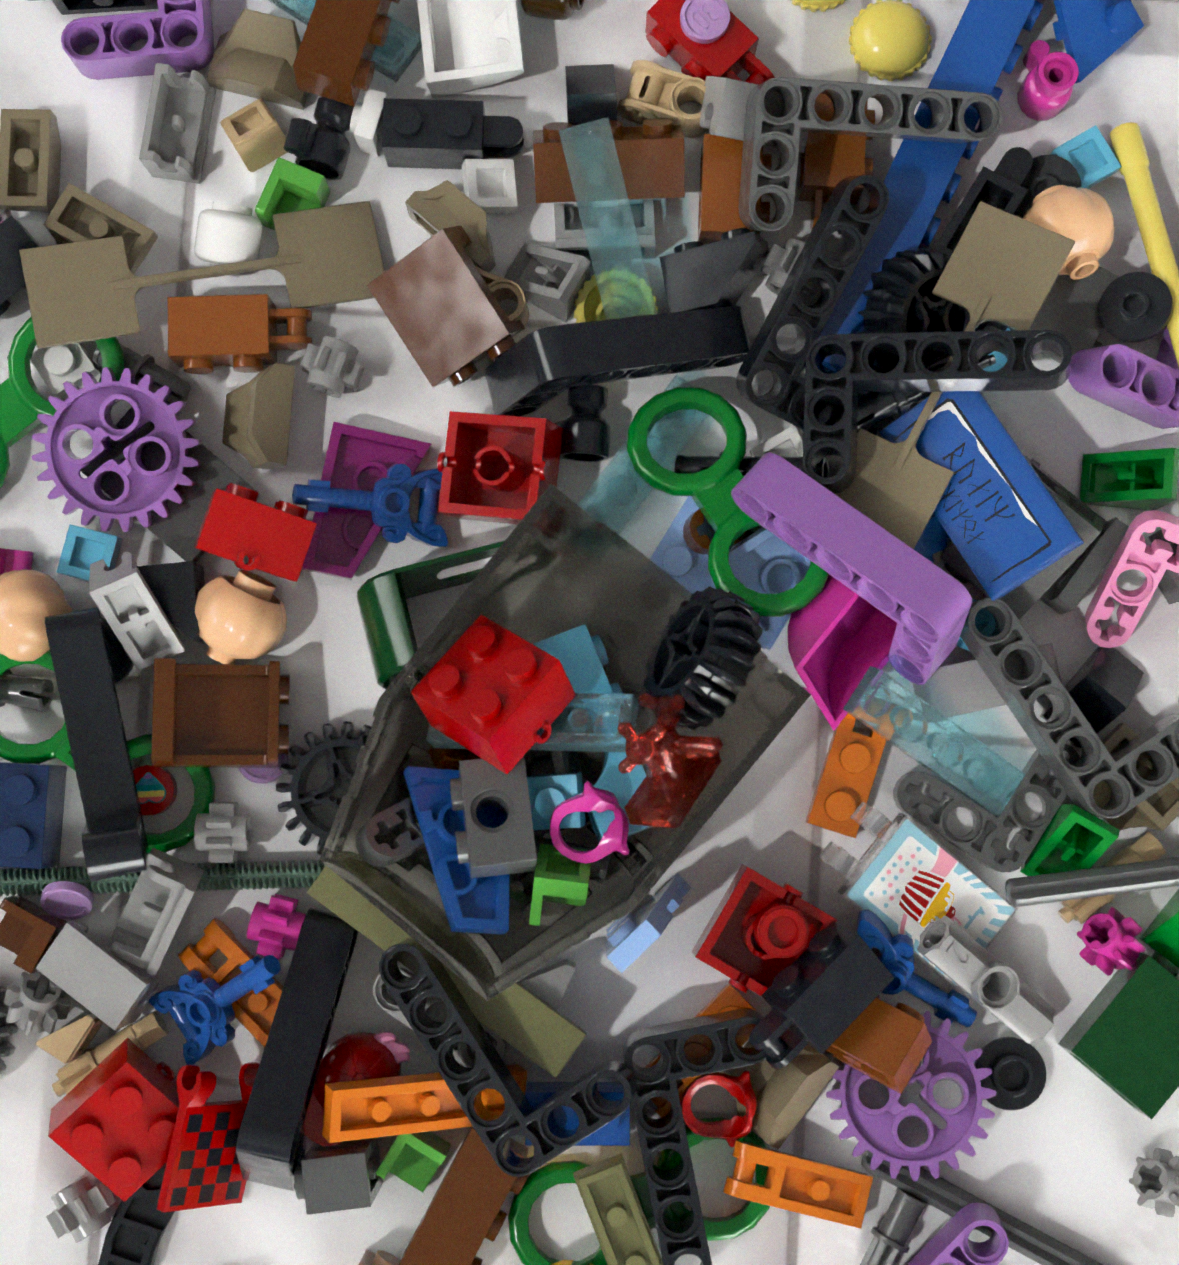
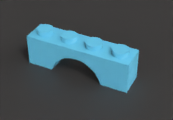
M586 624L533 643L536 647L560 660L576 694L568 706L585 714L593 722L601 736L604 748V763L601 774L593 786L608 790L616 796L619 805L628 818V836L663 822L664 818L661 811L667 809L663 791L656 779L648 781L641 763L648 759L644 744L637 731L629 733L622 714L628 712L627 703L617 682L609 684L603 669V665L608 664L609 661L599 635L591 637ZM593 810L587 812L598 843L602 839L603 834L608 830L610 823L615 819L613 811L607 810L599 813Z

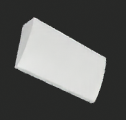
M417 0L425 80L433 98L483 88L525 73L516 0Z

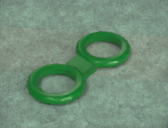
M32 317L14 335L7 357L9 378L0 384V490L4 485L10 467L9 447L41 423L37 418L38 414L54 415L57 411L49 400L38 391L31 377L30 361L34 348L37 345ZM117 337L94 340L102 356V370L104 367L111 368L115 374L116 381H120L125 366L124 352Z
M676 387L654 395L637 410L628 428L627 452L635 472L652 488L672 496H692L696 505L715 530L708 548V570L716 589L720 588L727 593L731 591L745 599V603L753 607V611L763 617H782L804 609L822 592L830 575L812 561H810V567L803 580L794 588L778 594L759 593L746 588L734 576L729 565V552L735 540L745 531L760 526L759 523L746 515L736 505L731 495L732 489L744 477L739 471V467L746 454L747 431L738 410L721 395L700 387ZM678 410H698L712 416L722 426L727 438L726 447L720 459L708 469L694 474L675 473L663 468L650 454L647 443L654 424L666 414Z
M50 650L35 661L18 662L0 654V676L10 668L22 664H39L54 671ZM65 723L62 729L54 736L37 744L19 743L6 737L0 731L1 758L12 763L40 764L58 758L75 770ZM144 734L127 740L131 761L141 756L152 754V734ZM184 767L189 772L195 788L194 804L187 818L177 827L161 833L146 832L149 853L152 848L166 853L187 845L194 838L197 814L209 813V803H214L215 782L209 767Z
M712 1117V1118H701V1119H699V1120H702V1121H705V1122H715V1121H719V1120H722V1119H728V1118H725V1117ZM685 1125L689 1149L704 1140L720 1139L695 1134ZM752 1130L747 1136L739 1139L767 1148L763 1139ZM664 1149L660 1153L656 1167L662 1170L673 1169L679 1164L681 1155L675 1150ZM576 1160L552 1162L531 1173L518 1195L514 1194L508 1213L509 1237L522 1264L551 1265L560 1261L548 1257L536 1246L529 1230V1214L533 1203L542 1192L557 1184H576L573 1172L591 1165ZM756 1165V1184L764 1185L768 1166ZM641 1172L631 1175L650 1228H656L646 1173ZM747 1201L740 1210L727 1217L709 1218L703 1216L707 1240H727L742 1235L758 1224L770 1209V1206ZM673 1202L665 1208L663 1215L671 1221H681L690 1214L691 1209L683 1202ZM600 1246L595 1253L580 1261H573L572 1265L608 1264Z

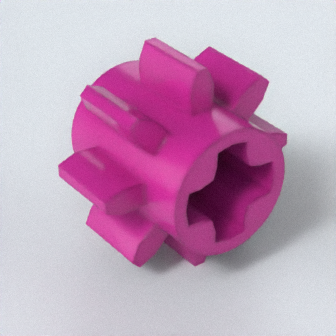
M275 894V896L271 895L269 904L259 901L256 903L247 930V939L259 942L256 954L263 956L273 955L280 960V957H284L286 949L295 951L306 916L305 913L296 911L298 899Z
M1111 907L1108 914L1100 913L1091 916L1083 925L1082 931L1077 932V936L1086 945L1079 955L1091 966L1096 965L1107 976H1111L1114 969L1132 970V965L1138 959L1140 952H1144L1146 949L1135 938L1143 929L1131 917L1125 918L1116 908Z

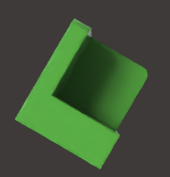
M278 157L256 205L255 213L263 226L275 231L273 214L323 208L331 191L323 175Z
M540 844L534 875L529 925L540 926L544 901L584 906L587 900L591 863L584 864L573 861L563 856L553 845ZM573 848V849L579 850V851H588V850H585V849Z
M431 1131L397 1135L375 1174L384 1179L388 1172L423 1193L438 1167L442 1165L447 1157L451 1143Z

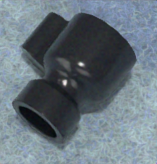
M325 97L318 98L313 115L316 124L306 119H291L283 147L284 150L296 156L295 163L323 175L326 180L341 179L350 153V144L344 134L350 130V121L354 107Z
M591 384L568 388L567 405L572 409V414L565 420L555 422V424L563 428L560 459L583 462H598L609 459L611 429L607 421L601 416L602 411L607 407L608 389L606 387Z

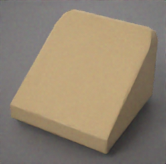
M262 98L257 99L219 122L250 172L257 171L287 153L283 148L286 137Z
M91 1013L36 1041L35 1044L64 1064L70 1063L85 1053L104 1022Z

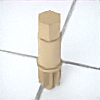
M1147 832L1129 847L1126 846L1101 867L1157 860L1166 851L1160 841L1150 832ZM1116 894L1062 901L1061 904L1064 907L1058 911V914L1067 924L1073 919L1083 924L1107 903H1111Z
M155 1010L135 1024H130L95 1048L90 1047L78 1059L58 1070L56 1076L59 1080L52 1084L56 1095L61 1097L65 1093L68 1094L127 1037L143 1052L146 1051L150 1045L169 1033L164 1019Z

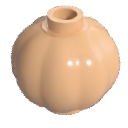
M1056 185L1042 191L1034 198L1031 204L1032 207L1026 211L1022 219L1075 241L1059 275H1069L1073 280L1090 276L1098 269V260L1110 250L1114 239V218L1107 201L1099 193L1082 187Z
M23 569L13 570L0 575V654L5 655L9 659L18 662L35 661L50 650L45 617L73 612L65 599L60 585L48 574Z
M240 569L236 578L229 575L219 576L199 590L196 596L195 615L198 620L199 636L209 646L206 654L210 658L225 665H234L236 659H256L268 654L277 647L287 627V614L284 603L273 595L276 585L257 574Z

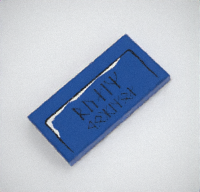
M980 391L942 392L917 440L916 449L922 457L954 472L933 513L991 600L995 601L1082 545L1084 541ZM929 397L881 430L880 434L882 437L892 443L905 441Z

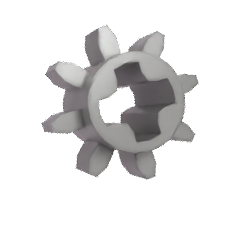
M788 239L784 248L773 244L761 271L770 275L765 285L774 294L778 295L805 242L797 239ZM815 278L808 279L802 285L801 295L804 292L809 296H813L819 281Z
M329 336L323 338L320 347L308 343L300 366L303 367L302 371L309 374L306 384L320 393L336 398L342 396L345 387L356 391L364 372V368H362L363 363L356 361L359 350L343 340Z
M238 802L209 803V813H198L196 816L194 827L195 848L197 852H209V863L237 862L238 852L250 851L251 814L238 813Z
M24 971L21 973L18 986H8L3 1003L10 1006L6 1022L15 1023L20 1030L24 1031L25 1035L29 1036L30 1033L37 1034L44 1031L52 1034L57 1019L63 1020L67 1018L72 1002L64 999L66 992L41 972L28 974Z
M1155 1148L1153 1152L1154 1159L1136 1158L1138 1165L1134 1170L1133 1178L1129 1179V1183L1134 1185L1140 1195L1137 1201L1139 1206L1155 1208L1157 1215L1174 1217L1175 1205L1179 1206V1156L1173 1157L1171 1151Z
M85 1175L51 1197L57 1209L47 1215L46 1218L58 1238L71 1232L76 1243L112 1221L106 1209L116 1202V1199L110 1189L102 1182L92 1186Z

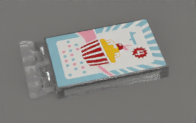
M862 802L850 818L875 837L874 842L859 861L843 847H838L832 841L823 850L819 858L846 879L837 891L858 910H870L876 914L888 927L893 937L898 934L908 935L913 939V955L947 983L957 988L958 986L954 981L917 951L921 933L930 922H935L943 916H947L981 946L987 949L1018 908L1009 905L1004 896L907 815L899 812L891 822L874 806L870 807L865 802Z

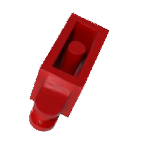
M658 0L647 11L645 28L647 41L659 55L663 57L671 56L682 67V74L698 77L704 81L706 76L742 81L737 75L744 69L750 75L744 82L757 85L775 78L773 73L755 56L759 38L731 11L726 33L719 40L709 44L694 42L682 31L680 13L686 0Z

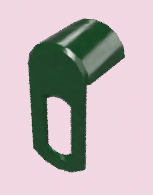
M532 533L392 569L368 579L357 591V602L377 684L387 691H412L425 676L406 602L407 598L540 565L553 555L556 548L555 541L548 535ZM521 549L531 552V555L525 558L443 579L437 578V574L443 569Z

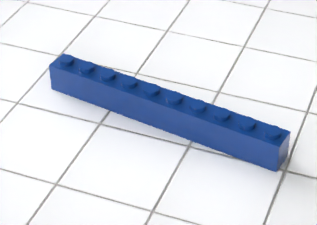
M969 0L928 88L985 93L999 101L1003 89L995 86L1002 71L1009 75L1011 74L1023 50V46L1015 42L1022 29L1028 32L1032 30L1044 4L1037 0ZM921 102L915 114V120L918 125L926 129L932 118L931 111L928 105ZM969 105L964 113V123L970 131L975 132V127L979 121V114L973 106ZM903 139L883 181L889 191L887 210L819 338L829 334H857L864 325V317L857 312L865 309L867 300L862 292L872 289L871 274L882 271L883 260L892 259L898 251H905L907 249L917 250L920 243L929 247L942 219L935 217L934 213L941 200L948 204L950 203L962 179V176L954 171L961 157L967 160L971 159L979 141L959 144ZM840 354L830 355L824 359L820 370L827 374L837 373L844 367L846 357Z

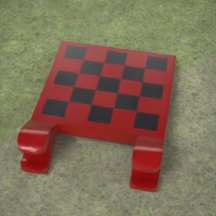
M248 1062L241 1067L239 1085L242 1100L206 1102L216 1086L217 1078L215 1073L211 1071L200 1072V1067L197 1065H185L179 1069L177 1090L180 1104L157 1210L165 1213L242 1203L247 1180H244L236 1154V1145L241 1123L260 1065L259 1063Z

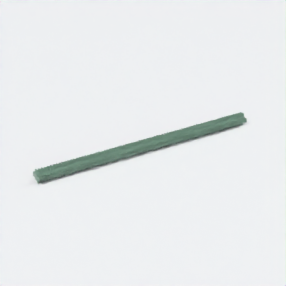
M406 857L405 862H402L401 859L398 861V864L408 870L417 862H415L414 857H412L411 862ZM418 857L417 862L433 873L431 863L428 862L427 857H424L423 862ZM361 859L359 865L386 885L394 886L398 884L401 886L404 884L380 867L373 866L368 862L365 863L364 859ZM293 860L290 866L289 861L285 862V866L282 865V861L279 862V866L276 865V861L270 866V861H268L266 866H264L263 861H261L260 866H257L256 861L253 867H251V862H248L247 867H245V862L241 863V867L236 862L235 867H232V863H229L228 867H226V863H222V867H220V863H216V868L213 867V863H210L209 868H207V863L203 864V868H201V863H198L197 867L205 871L196 891L199 889L205 891V889L217 891L218 889L224 890V888L225 890H243V888L255 890L256 888L268 889V887L272 889H281V887L285 889L287 887L291 889L311 887L327 863L326 860H323V865H321L320 860H318L317 864L314 865V860H311L310 865H308L307 860H305L304 865H302L301 860H299L298 865H295V860ZM75 866L71 867L70 871L69 867H64V872L63 867L58 868V872H56V867L52 868L51 872L50 868H45V872L44 869H39L38 872V869L34 868L31 872V868H26V873L25 868L20 869V873L19 868L14 870L12 868L7 869V873L6 868L1 869L0 896L3 893L6 896H9V894L15 896L16 893L19 896L22 893L25 896L28 893L32 896L35 893L40 895L45 886L57 881H70L81 884L95 894L98 891L101 894L104 891L108 894L111 891L112 893L117 891L123 893V890L129 893V891H133L141 871L91 882L86 866L83 867V871L81 866L77 867V871H75Z

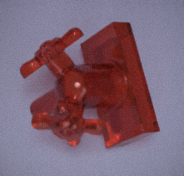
M648 693L640 695L638 704L655 710V725H652L644 733L637 734L629 722H621L618 725V732L627 740L625 746L627 757L619 763V772L623 774L630 773L636 764H646L648 774L624 808L632 825L678 829L721 764L719 751L724 743L721 741V737L679 735L676 728L678 720L681 718L673 710L680 712L684 708L685 699L682 695H675L673 698L670 696L656 698Z

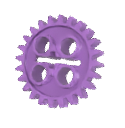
M104 367L101 374V382H97L90 372L82 373L84 386L82 389L72 382H64L63 385L68 398L64 400L56 396H49V402L57 411L54 415L38 414L37 416L42 423L48 426L47 433L32 434V439L45 444V451L33 455L32 460L47 462L48 469L37 476L38 481L53 480L56 484L47 496L49 500L65 496L68 500L63 508V514L68 515L79 508L82 509L81 525L84 526L89 525L96 516H99L101 530L105 532L110 531L115 519L119 520L123 532H128L132 530L133 517L135 516L144 528L152 526L150 512L152 510L163 518L170 516V511L165 501L169 499L175 503L182 504L185 499L177 489L179 484L194 486L196 483L194 479L185 473L186 467L201 465L200 460L188 456V449L201 445V440L187 438L185 431L197 424L196 420H180L178 417L187 405L185 401H177L169 405L166 401L172 390L170 386L165 385L156 392H153L154 376L146 374L137 385L135 384L133 369L129 368L124 369L120 381H116L115 374L111 368ZM121 400L129 402L135 413L133 423L125 429L118 428L111 420L112 407ZM146 423H154L155 428L152 432L136 440L123 450V455L126 458L125 461L121 459L108 460L89 477H81L80 472L82 469L104 457L113 449L109 442L111 439L114 441H125L138 432ZM79 430L86 431L93 440L91 453L83 459L73 454L70 448L71 437ZM152 441L159 443L166 453L164 465L155 471L148 469L141 459V452L144 446ZM109 471L118 473L124 481L123 494L116 500L108 498L101 490L102 477Z
M926 1011L923 1017L925 1018L924 1023L932 1043L923 1056L922 1066L915 1070L907 1086H911L915 1082L921 1085L923 1089L919 1094L920 1099L945 1120L947 1124L945 1129H939L916 1104L910 1103L906 1107L902 1106L898 1102L901 1094L887 1086L885 1087L888 1090L889 1097L885 1106L876 1110L865 1107L859 1099L858 1092L862 1084L874 1079L842 1062L845 1065L844 1070H837L832 1076L833 1080L841 1083L840 1089L826 1092L828 1099L841 1101L842 1106L830 1114L831 1120H846L848 1124L838 1135L840 1140L855 1136L859 1142L855 1146L852 1155L858 1157L867 1150L873 1155L870 1169L873 1171L879 1167L883 1160L889 1162L890 1178L892 1179L897 1177L901 1166L908 1167L912 1181H918L921 1166H927L934 1179L940 1178L939 1162L943 1160L954 1171L958 1170L959 1163L955 1153L960 1150L964 1154L974 1157L976 1152L968 1139L971 1136L979 1139H987L988 1137L985 1130L977 1125L978 1120L993 1119L995 1117L994 1112L982 1106V1100L996 1096V1091L981 1087L980 1082L992 1074V1070L990 1068L976 1069L974 1062L983 1053L982 1049L979 1048L966 1052L963 1045L969 1034L965 1031L954 1039L949 1036L951 1020L948 1018L941 1023L938 1029L931 1027L930 1011ZM946 1079L958 1085L962 1098L956 1108L946 1109L936 1103L933 1097V1087L938 1081ZM904 1118H918L926 1126L927 1138L920 1147H908L899 1139L897 1129L900 1121Z

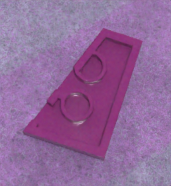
M333 422L321 481H330L331 488L372 492L375 483L380 478H387L388 468L393 464H405L410 468L411 474H414L431 443ZM328 507V513L314 512L312 522L317 523L302 570L352 580L382 527L375 525L372 520L371 511Z

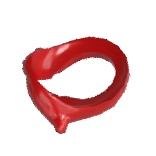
M745 1070L739 1077L721 1072L704 1074L695 1078L686 1087L681 1099V1109L685 1124L693 1133L709 1138L726 1139L728 1145L733 1148L736 1140L747 1136L751 1132L753 1126L752 1119L755 1115L757 1103L749 1071ZM719 1085L724 1087L731 1096L737 1098V1101L746 1107V1115L743 1117L733 1116L731 1119H722L715 1122H705L699 1120L693 1114L691 1100L694 1093L701 1087Z

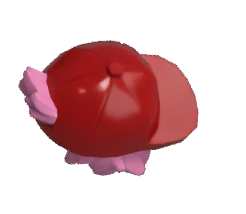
M366 1032L350 1033L326 1047L304 1120L305 1136L323 1147L339 1145L341 1142L329 1143L322 1136L325 1084L401 1076V1063L410 1060V1048L405 1043L397 1040V1036L391 1032L379 1034Z

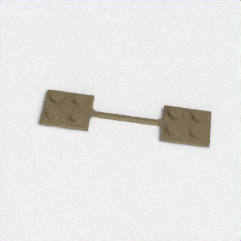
M370 201L273 214L272 217L278 242V252L273 258L142 277L134 275L129 270L122 236L19 250L37 348L141 333L135 297L142 288L274 269L285 278L291 308L305 309L375 298L367 285L385 271Z
M980 201L932 293L962 306L968 311L970 321L964 332L975 331L985 321H996L1014 330H1030L1075 241ZM952 356L949 358L944 370L952 364ZM942 392L931 393L911 433L903 442L892 443L860 428L857 434L854 481L844 491L835 493L839 498L912 549L918 543L954 474L953 471L922 457L916 449L917 440Z

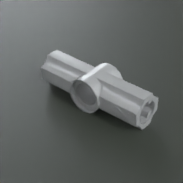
M943 916L935 922H930L921 933L917 951L954 981L961 991L981 1004L1024 1042L1030 1044L1038 1038H1044L1054 1026L1053 1016L1056 1010L1025 984L1013 969L996 959L949 917ZM989 974H991L990 980H989L988 983L983 987V982H984L985 978H986Z

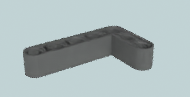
M777 77L767 80L753 88L746 103L738 206L739 217L747 228L756 232L780 230L791 220L795 203L800 132L963 144L986 140L993 136L1000 128L1002 109L994 97L979 92ZM769 89L777 91L784 99V110L779 118L771 116L764 107V97ZM819 93L827 95L833 102L834 111L829 121L822 120L815 112L814 103ZM870 97L875 98L882 106L883 115L878 125L872 124L865 116V104ZM919 101L928 105L931 111L932 118L926 129L918 125L915 120L914 111ZM969 105L977 110L980 118L979 126L975 132L970 131L964 123V113ZM765 142L773 143L780 152L779 165L773 171L766 169L760 161L759 153ZM763 194L769 195L776 204L775 216L768 223L761 221L755 210L756 202Z
M985 598L972 602L960 637L1074 805L1096 817L1117 818L1179 777V714H1171L1162 718L1110 754L1012 609L999 599L992 601L991 598ZM980 609L989 611L995 619V629L989 637L982 635L975 626V617ZM1011 651L1018 653L1024 662V671L1018 679L1011 678L1004 668L1006 656ZM1041 694L1046 695L1053 705L1052 715L1046 722L1040 721L1034 713V703ZM1074 737L1082 747V755L1076 764L1070 765L1063 755V748L1065 743ZM1142 752H1146L1152 760L1151 773L1144 779L1136 771V760ZM1104 780L1109 785L1111 797L1104 807L1099 808L1093 799V790L1100 781Z

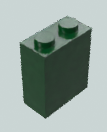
M1154 952L1152 956L1140 953L1138 959L1132 965V970L1118 969L1058 1043L1135 1110L1150 1119L1154 1118L1179 1087V980L1176 978L1179 974V969L1158 952Z

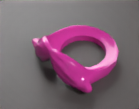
M587 781L584 784L583 793L564 800L554 808L550 818V837L553 846L563 856L573 861L587 864L599 861L615 851L625 856L630 852L627 846L629 833L628 818L612 792L596 788ZM593 810L599 813L607 810L614 812L615 819L610 823L608 830L603 834L602 839L595 848L588 851L575 850L569 847L562 839L560 823L567 814L590 812Z

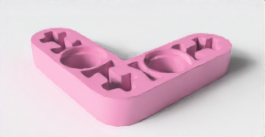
M1151 510L1139 514L1131 522L1086 610L1085 622L1087 632L1093 643L1100 647L1113 648L1127 642L1166 569L1179 573V517L1163 511ZM1156 527H1161L1164 538L1178 544L1176 555L1173 556L1174 552L1171 543L1155 539L1151 545H1146L1142 533H1153ZM1136 569L1143 572L1146 576L1143 585L1131 591L1120 588L1116 581L1118 576L1125 570ZM1114 599L1121 603L1116 613L1119 626L1110 625L1107 630H1101L1098 619L1108 620L1115 608Z

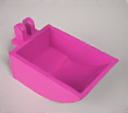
M829 575L822 592L804 609L791 613L788 624V650L795 670L834 731L889 661L888 655L897 622Z

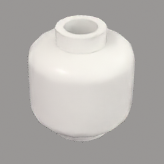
M213 201L212 209H205L199 213L194 246L195 255L200 260L210 262V266L258 260L263 227L261 221L252 216L253 208ZM232 274L228 276L239 277V274Z

